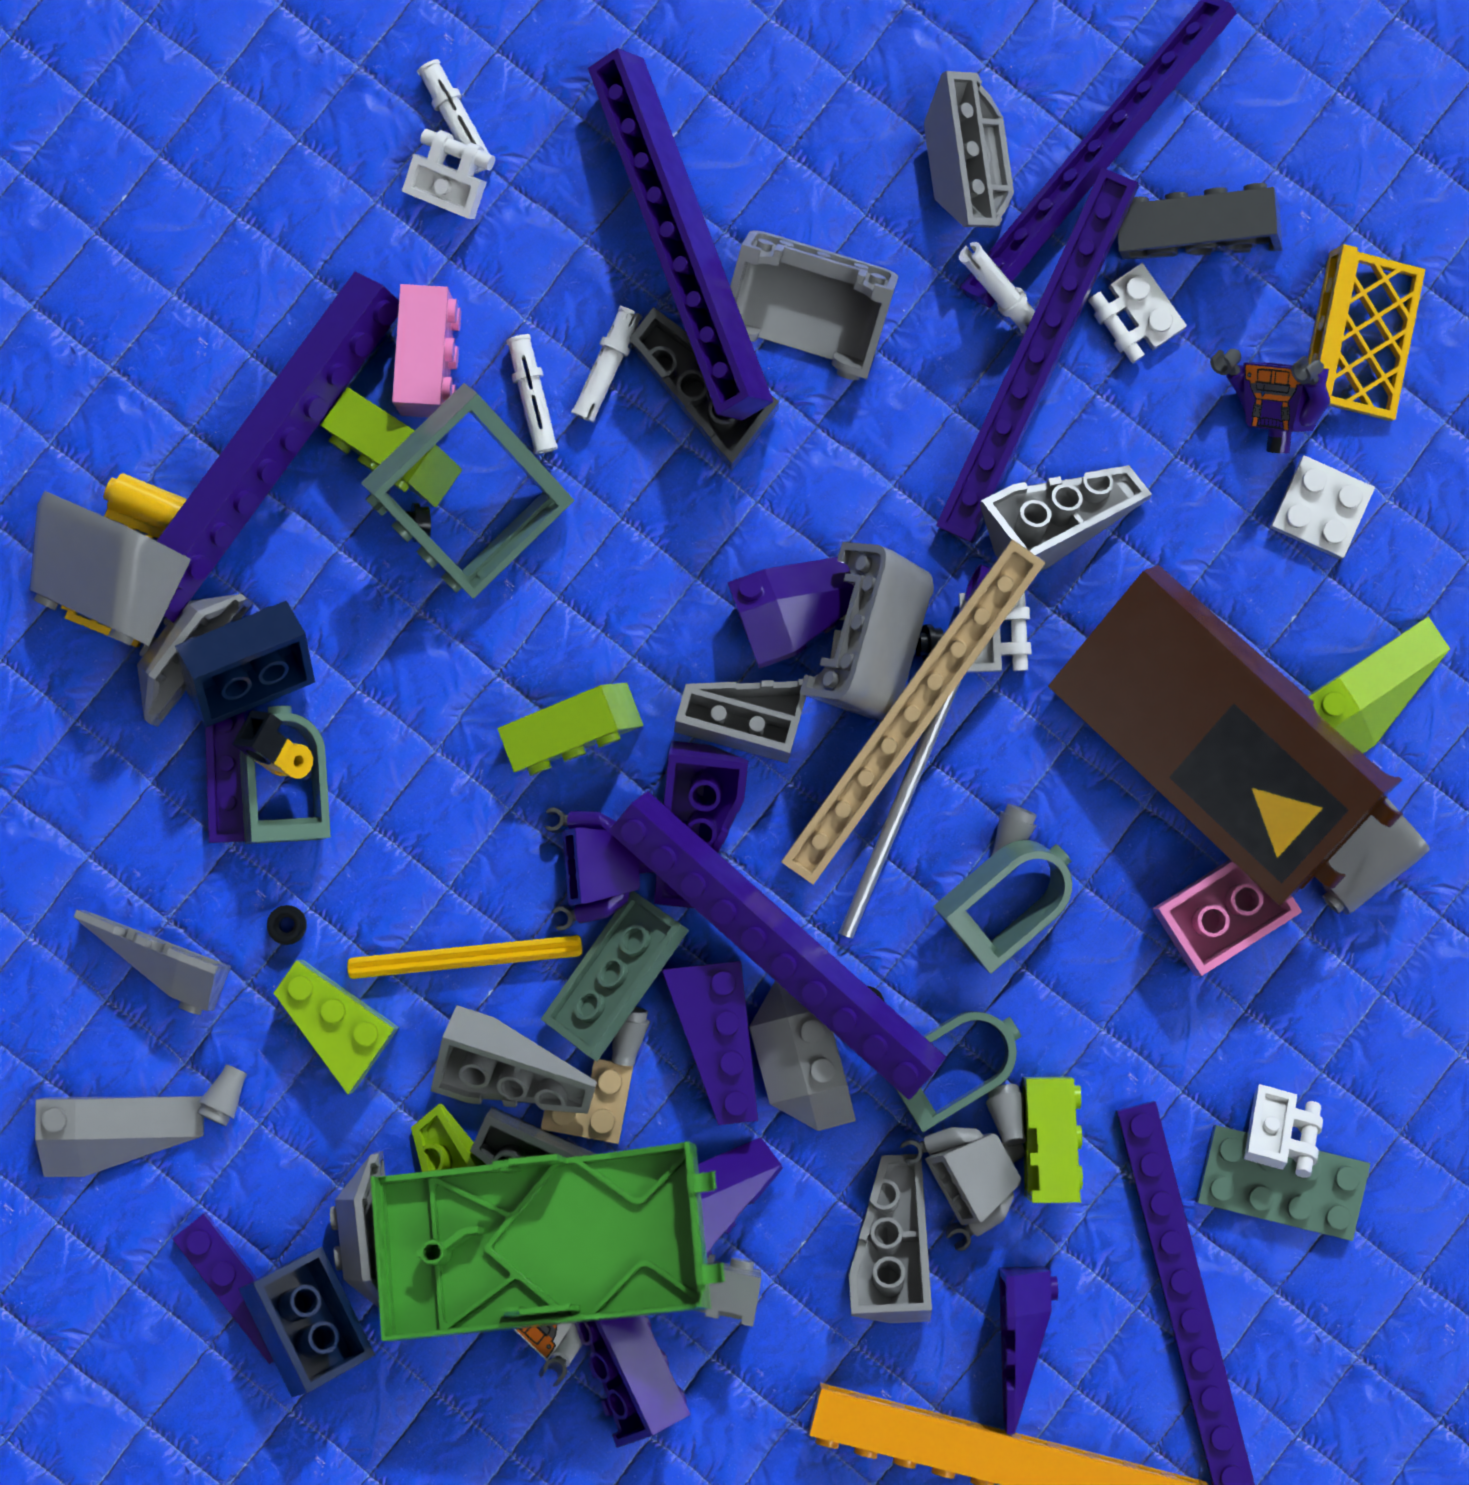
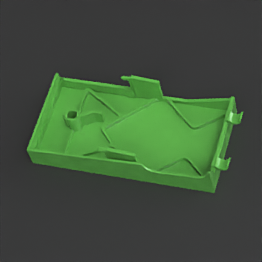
M686 1141L575 1157L551 1154L493 1161L490 1165L380 1177L371 1176L382 1341L394 1342L711 1309L709 1284L725 1282L723 1263L707 1265L701 1192L716 1190L715 1171L699 1173L696 1144Z

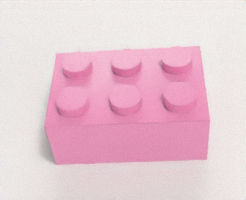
M400 284L392 402L401 416L429 417L456 391V385L452 384L450 374L451 369L457 370L459 348L455 346L453 331H460L461 308L458 307L457 299L452 298L448 287Z
M1231 859L1152 908L1194 976L1205 975L1302 913L1293 897L1279 906Z

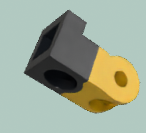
M251 710L232 745L272 774L289 776L295 779L305 777L311 771L313 765V756L310 749L305 745L291 742L277 730L282 721L272 713Z

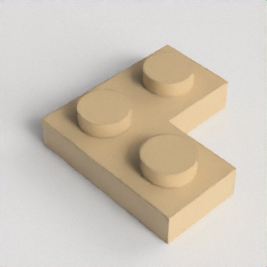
M605 1059L594 1060L591 1078L597 1081L588 1114L544 1110L541 1129L619 1144L634 1066L618 1065Z

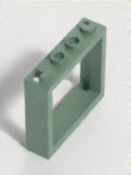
M465 383L361 482L371 493L366 498L367 502L381 516L388 511L396 519L391 525L393 529L407 543L414 538L421 545L416 552L432 569L439 564L446 571L441 578L455 593L462 588L473 599L575 501L480 395ZM470 412L542 493L477 557L461 570L397 504L387 491Z

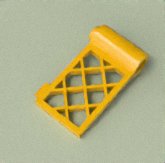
M121 473L117 479L112 477L105 488L103 498L108 500L104 517L125 524L133 530L137 529L147 533L148 535L146 536L152 539L155 537L159 538L187 499ZM61 606V609L67 611L65 619L104 635H109L112 628L93 619L78 615V612L70 608ZM134 639L131 645L139 648L141 642Z

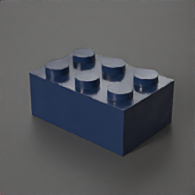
M287 601L266 607L257 613L229 622L220 628L175 645L188 696L205 727L315 683L306 634Z
M322 1247L306 1252L239 1288L291 1397L306 1394L375 1356Z

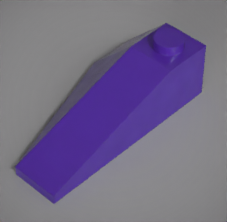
M838 557L767 568L727 582L735 609L759 669L798 655L807 648V642L822 631L825 634L836 627L835 622L846 615L854 585L844 581L845 574H850V569L846 564L837 561Z
M671 741L664 806L717 853H719L722 844H724L730 827L744 802L748 760L712 745ZM656 876L654 904L693 908L659 876Z
M761 1137L698 1164L699 1173L715 1171L716 1180L715 1191L701 1192L707 1258L712 1254L711 1248L724 1232L728 1234L736 1225L734 1220L748 1204H754L783 1169L782 1164Z
M1046 1266L999 1267L1003 1428L1007 1434L1016 1433L1052 1312L1051 1301L1058 1300L1057 1276H1051V1272Z

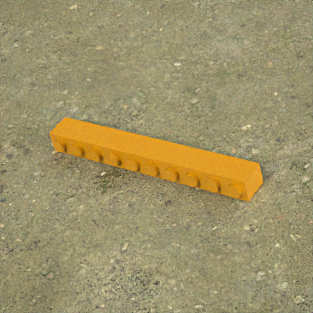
M824 1383L819 1385L808 1429L809 1436L816 1437L815 1443L833 1449H838L839 1443L855 1447L854 1453L863 1457L877 1459L878 1453L893 1457L892 1462L896 1465L915 1469L917 1463L932 1467L931 1473L950 1479H954L956 1473L971 1477L970 1483L974 1485H994V1483L1000 1485H1209L1203 1480L1020 1433L1007 1434L1004 1429Z

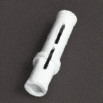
M439 59L422 65L417 70V73L421 76L433 98L431 104L434 110L440 111L454 139L466 145L472 142L482 146L484 152L489 154L476 127L460 101L462 97L458 88L452 87L440 65ZM478 166L474 174L482 172L486 169Z
M978 242L970 243V247L975 251L974 254L965 246L959 254L960 262L969 269L994 298L999 312L1005 317H1010L1024 335L1035 313V310L1027 302L1026 293L1009 281Z
M619 306V311L607 337L602 336L599 343L602 348L571 411L574 415H579L580 418L592 423L595 422V417L623 356L628 357L630 337L642 319V315L639 313L634 314L635 311L624 306Z
M523 334L511 337L506 340L515 372L511 376L513 383L518 384L525 418L534 447V454L554 451L558 449V445L555 441L540 379L544 375L542 368L537 367L531 344L530 334ZM522 360H525L532 390L529 389ZM532 399H535L542 429H539Z

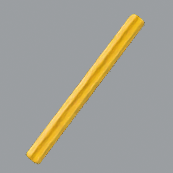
M574 935L352 957L348 959L347 968L349 977L356 979L578 957L582 955L583 949L581 937Z

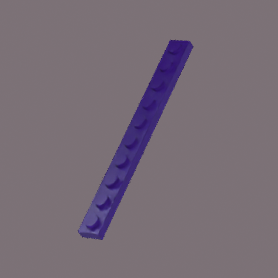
M1200 0L987 253L1011 283L1094 185L1101 168L1107 169L1193 65L1199 61L1218 35L1224 31L1225 27L1237 14L1231 3L1223 0ZM972 273L959 287L967 297L989 308L996 302Z
M1101 168L936 527L974 543L984 522L980 506L981 500L997 493L1136 195L1139 188L1138 182Z
M1156 1101L1116 1110L1212 1485H1255Z

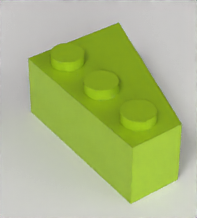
M348 387L320 425L332 435L328 442L345 454H348L350 450L359 454L360 456L357 461L372 472L415 431ZM435 444L394 486L405 493L409 489L434 507H437L463 469Z
M628 683L599 685L497 729L513 772L528 770L529 775L532 776L551 769V761L563 757L564 762L585 755V748L596 744L600 748L621 740L620 735L644 725Z
M304 960L295 961L274 991V995L348 1095L355 1092L400 1028Z
M1070 1076L1022 1077V1090L1025 1095L1026 1142L1023 1143L1025 1149L1024 1196L1032 1203H1081L1080 1189L1083 1187L1082 1165H1079L1078 1149H1082V1128L1076 1122V1109H1081L1080 1085H1074V1078Z

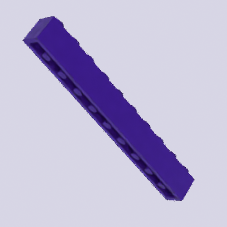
M617 48L591 65L588 71L716 413L720 416L744 420L774 402L644 58Z
M358 272L352 274L158 538L157 542L191 559L164 614V617L174 623L398 317L399 300L382 284Z
M649 791L632 802L608 831L908 1100L918 1092L944 1061L946 1056Z

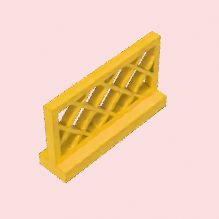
M1346 244L1329 251L1308 355L1309 364L1314 360H1319L1323 363L1324 368L1329 369L1326 381V388L1330 397V404L1328 406L1387 421L1396 419L1426 269L1358 252L1357 247ZM1358 263L1370 266L1378 278V281L1365 289L1356 277ZM1382 269L1387 270V271H1391V272L1386 275ZM1397 273L1412 277L1410 291L1402 298H1399L1389 281ZM1381 284L1393 304L1378 313L1367 293ZM1353 289H1354V291L1356 292V295H1354V296L1352 297V292H1353ZM1360 299L1371 318L1356 327L1348 312L1350 304ZM1406 300H1408V301H1407V306L1405 307L1404 304H1403V302H1405ZM1396 308L1403 319V326L1400 332L1392 336L1381 317ZM1374 322L1385 341L1370 350L1359 331ZM1346 326L1349 332L1344 335ZM1352 336L1363 356L1348 364L1341 353V346L1344 340ZM1398 338H1400L1399 346H1398V344H1397L1396 341H1395V340H1397ZM1388 345L1396 360L1394 368L1384 373L1374 354ZM1367 360L1378 379L1363 388L1353 373L1352 368ZM1339 364L1341 370L1336 373ZM1343 374H1345L1356 392L1347 399L1332 396L1334 381ZM1390 376H1392L1391 383H1390V381L1388 380V378H1389ZM1381 383L1388 395L1386 409L1374 407L1366 394L1367 391ZM1359 397L1362 403L1354 402L1353 400Z

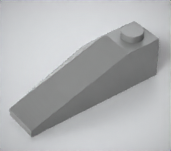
M1128 465L1086 472L1084 477L1061 480V477L1048 478L1047 483L1027 486L1026 482L1012 484L981 500L980 506L997 558H999L1009 542L1014 539L1045 561L1044 566L1039 571L1041 572L1149 500L1152 493Z
M76 910L75 919L169 997L179 1000L178 1007L196 1015H201L202 1010L213 1011L230 971V965L92 912Z
M203 1096L44 1097L36 1099L35 1141L44 1177H85L204 1136V1116L197 1113L201 1106L199 1100Z
M917 1154L881 1156L855 1256L849 1272L851 1316L885 1323L930 1322L932 1301L922 1158L915 1164L904 1162L905 1159L913 1158Z

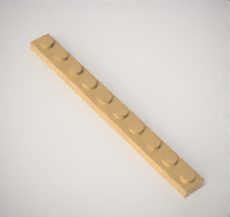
M1014 539L1009 542L785 854L781 863L814 885L1044 566L1045 561Z

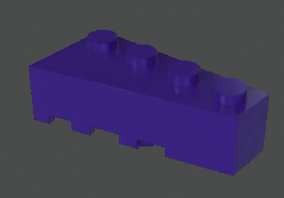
M741 961L662 969L718 1125L758 1121Z
M647 1316L575 1323L581 1343L590 1346L592 1352L590 1363H588L592 1377L598 1378L602 1382L607 1398L601 1400L605 1415L609 1417L613 1415L618 1429L616 1433L612 1434L616 1448L653 1436L691 1415L686 1405V1396L683 1390L677 1386L669 1370L668 1358L658 1347L651 1332V1323Z

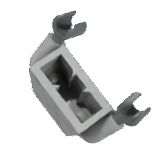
M950 1127L927 1135L922 1142L909 1138L901 1143L900 1148L911 1144L918 1149L917 1156L904 1160L908 1164L917 1163L922 1158L923 1153L928 1152L930 1154L925 1160L959 1222L948 1226L946 1237L950 1238L959 1232L965 1235L961 1241L954 1245L956 1250H966L971 1243V1236L975 1234L979 1237L1005 1220L1014 1198L1013 1191L1021 1183V1177L1013 1163L1025 1156V1149L1022 1144L1006 1147L1003 1146L995 1133L983 1135L976 1128Z

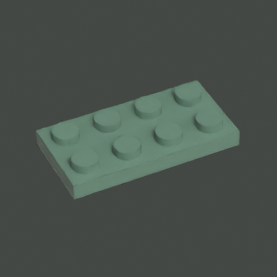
M635 891L630 892L628 902L612 916L541 1020L587 1056L598 1061L689 930Z
M1213 1125L1196 1198L1197 1203L1353 1241L1371 1163L1319 1150L1318 1160L1312 1166L1311 1176L1303 1178L1296 1175L1297 1163L1293 1158L1288 1157L1287 1164L1283 1170L1245 1160L1244 1155L1248 1133Z

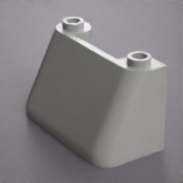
M750 231L741 245L730 288L751 342L756 341L759 337L831 359L832 365L838 369L837 374L850 380H859L860 377L868 378L898 281V275L880 266L771 233Z
M44 491L37 504L30 579V590L37 593L34 601L53 610H56L58 604H61L112 628L108 636L131 646L134 639L149 646L191 559L136 530Z
M842 542L837 561L849 567L850 574H845L844 581L854 585L834 659L821 658L820 665L824 666V669L814 677L804 675L799 694L870 719L882 721L905 689L929 600L934 591L933 578L928 571L888 548L874 544Z
M1388 798L1385 799L1392 809L1400 812ZM1371 815L1329 860V864L1334 870L1341 874L1344 873L1346 876L1335 888L1323 885L1326 893L1322 897L1336 913L1339 914L1343 911L1345 915H1350L1418 862L1430 851V848L1403 815L1392 827L1382 825Z

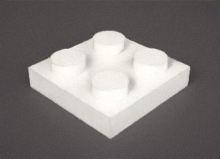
M1303 455L1270 528L1341 560L1346 555L1375 487Z

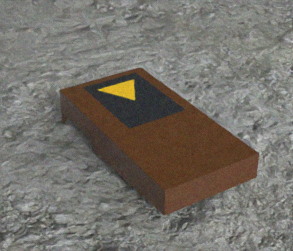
M1159 565L1143 570L1048 685L1055 694L1279 906L1292 898L1300 889L1302 890L1314 876L1325 886L1335 888L1346 875L1334 870L1329 864V860L1371 815L1386 827H1392L1403 815L1402 812L1392 809L1385 800L1387 798L1386 795L1402 779L1399 776L1393 777L1382 771L1331 727L1315 710L1314 701Z

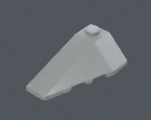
M456 1005L442 1037L430 1091L472 1104H481L483 1099L502 1100L503 1106L516 1107L518 1102L536 1103L542 1110L588 1114L597 1081L498 1019Z

